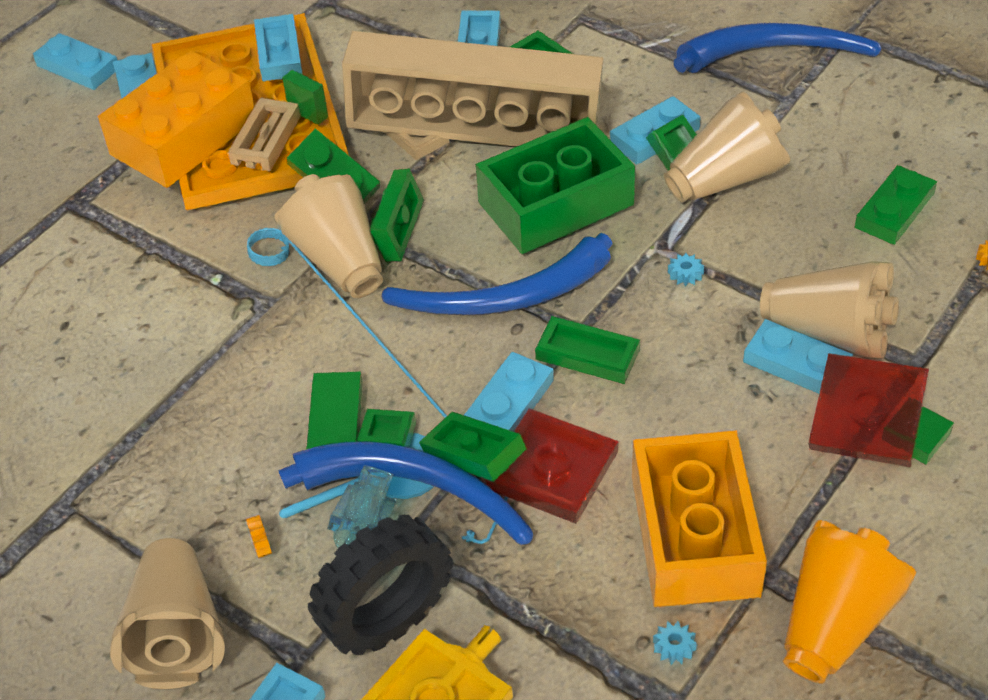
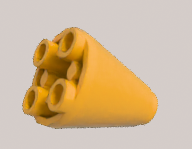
M818 520L815 522L806 540L784 645L787 654L783 663L791 671L809 681L823 684L828 674H835L907 594L916 576V571L909 564L897 559L892 553L887 551L890 546L887 538L868 528H859L857 534L841 530L836 525L827 521Z

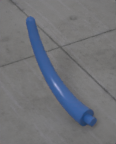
M754 23L721 28L692 38L678 47L677 58L674 59L673 65L678 72L688 71L697 73L710 63L728 55L772 46L824 47L875 57L880 54L881 45L877 41L824 27L791 23Z
M599 233L595 238L590 236L584 237L567 255L554 264L533 275L507 284L457 292H428L387 287L382 291L381 298L384 303L391 306L447 315L492 314L530 307L561 296L597 274L610 262L611 256L608 249L612 246V240L604 233Z
M368 441L331 443L293 453L295 464L278 470L286 489L304 482L307 491L332 481L358 476H390L422 482L449 492L471 504L497 523L520 545L529 544L534 536L533 530L501 496L482 481L448 461L413 448Z

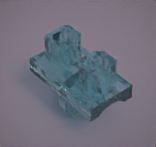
M364 465L358 482H354L353 485L348 484L331 514L327 527L328 530L334 531L333 539L337 548L343 543L349 545L356 539L355 534L368 526L372 529L377 526L379 520L392 516L397 499L388 497L387 494L393 474Z

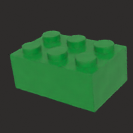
M589 117L475 164L478 203L521 254L634 205L635 165Z

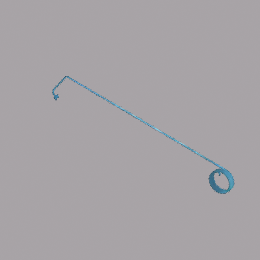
M263 228L250 235L247 241V254L253 262L261 266H275L285 261L289 256L290 243L326 285L329 286L339 300L345 304L362 326L368 330L385 352L413 381L424 396L438 409L442 416H447L300 249L281 230ZM265 238L279 239L286 245L281 247L282 252L272 256L258 255L251 249L255 242ZM499 476L498 479L508 489L506 497L504 498V500L507 502V499L509 498V495L511 493V487L505 482V480L501 476ZM494 522L487 538L483 540H476L474 538L475 532L472 530L467 531V535L462 536V539H466V542L473 541L474 543L483 544L490 539L497 523Z

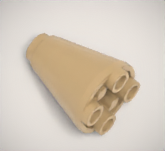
M740 92L721 107L670 164V170L664 173V179L668 188L680 202H684L689 198L696 200L779 171L790 163L789 154L780 144L776 135L781 131L779 121L769 109L761 112L747 93Z
M312 174L299 180L295 185L296 193L288 199L274 216V220L281 232L342 290L349 292L353 298H362L373 293L383 282V277L380 274L381 264L373 235L370 232V224L361 192L350 175H335L320 179L318 175Z
M871 261L779 278L775 283L766 282L760 297L761 316L763 319L772 320L774 323L853 354L867 358L883 359L886 355L888 344L886 328L887 325L896 324L899 311L898 298L890 296L894 279V266L890 262Z

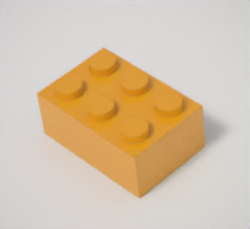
M189 50L98 115V119L111 156L168 188L241 131L254 109L249 80Z
M737 430L633 440L632 481L653 606L664 607L761 598L767 560Z

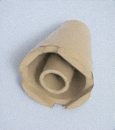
M164 538L149 544L142 554L111 637L110 656L114 667L121 674L123 667L135 675V683L144 687L177 689L190 686L199 681V673L208 669L211 665L214 671L220 665L225 652L224 633L193 547L180 539Z

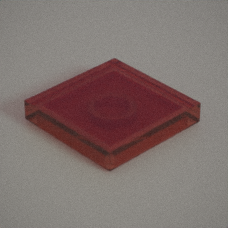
M828 353L808 442L809 450L911 467L929 379V369Z
M529 408L514 431L521 435L526 450L494 482L484 478V484L500 495L577 524L616 457L619 441Z

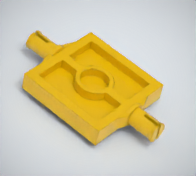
M484 625L465 648H462L458 645L445 643L424 628L361 700H512V687L490 673L483 663L497 644H500L501 637L494 629L490 632V627Z

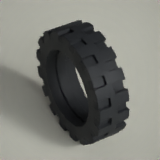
M405 514L399 515L397 520L387 517L379 520L377 526L372 529L368 526L355 534L356 539L349 545L343 543L334 552L336 557L331 563L326 562L319 571L320 580L318 583H314L310 589L309 596L313 601L308 603V611L312 615L313 621L341 653L347 654L351 651L353 655H363L367 649L371 648L374 652L384 648L387 641L391 639L396 641L407 634L406 629L413 623L415 625L419 624L426 617L424 612L429 606L434 607L442 595L439 592L441 588L447 587L451 575L448 573V570L453 568V559L449 555L451 552L448 547L418 517L413 519L410 515ZM407 563L398 578L382 594L369 603L356 607L364 593L381 576L393 568Z

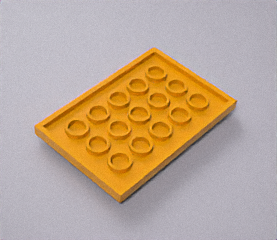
M304 13L293 15L302 74L323 84L328 118L318 125L301 116L271 171L262 170L260 163H257L255 169L246 167L245 161H241L239 166L231 165L228 151L238 136L237 134L179 179L186 211L294 188L296 183L303 177L287 164V157L315 128L349 155ZM254 23L151 44L157 73L181 55L192 50L249 80L254 107L259 98L287 102L283 80L262 81ZM270 111L264 123L268 122L273 112ZM259 132L256 135L251 146L249 147L250 150H252L256 141L258 140L260 136Z

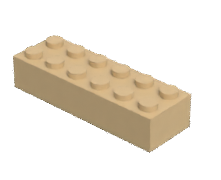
M352 31L342 61L346 128L407 133L408 135L417 136L432 134L439 135L444 139L519 146L586 117H589L597 125L603 57Z

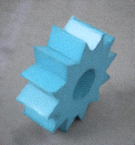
M687 253L683 257L677 254V259L670 258V264L668 265L670 280H677V285L683 282L685 286L688 283L695 285V280L702 281V275L704 274V265L701 264L702 259H695V254L689 257Z
M678 620L674 626L668 621L666 628L658 626L657 634L653 635V643L655 644L654 653H661V661L669 658L672 665L675 660L683 664V658L692 659V651H696L697 643L695 642L696 633L688 632L689 625L681 627ZM670 641H678L680 644L673 645Z

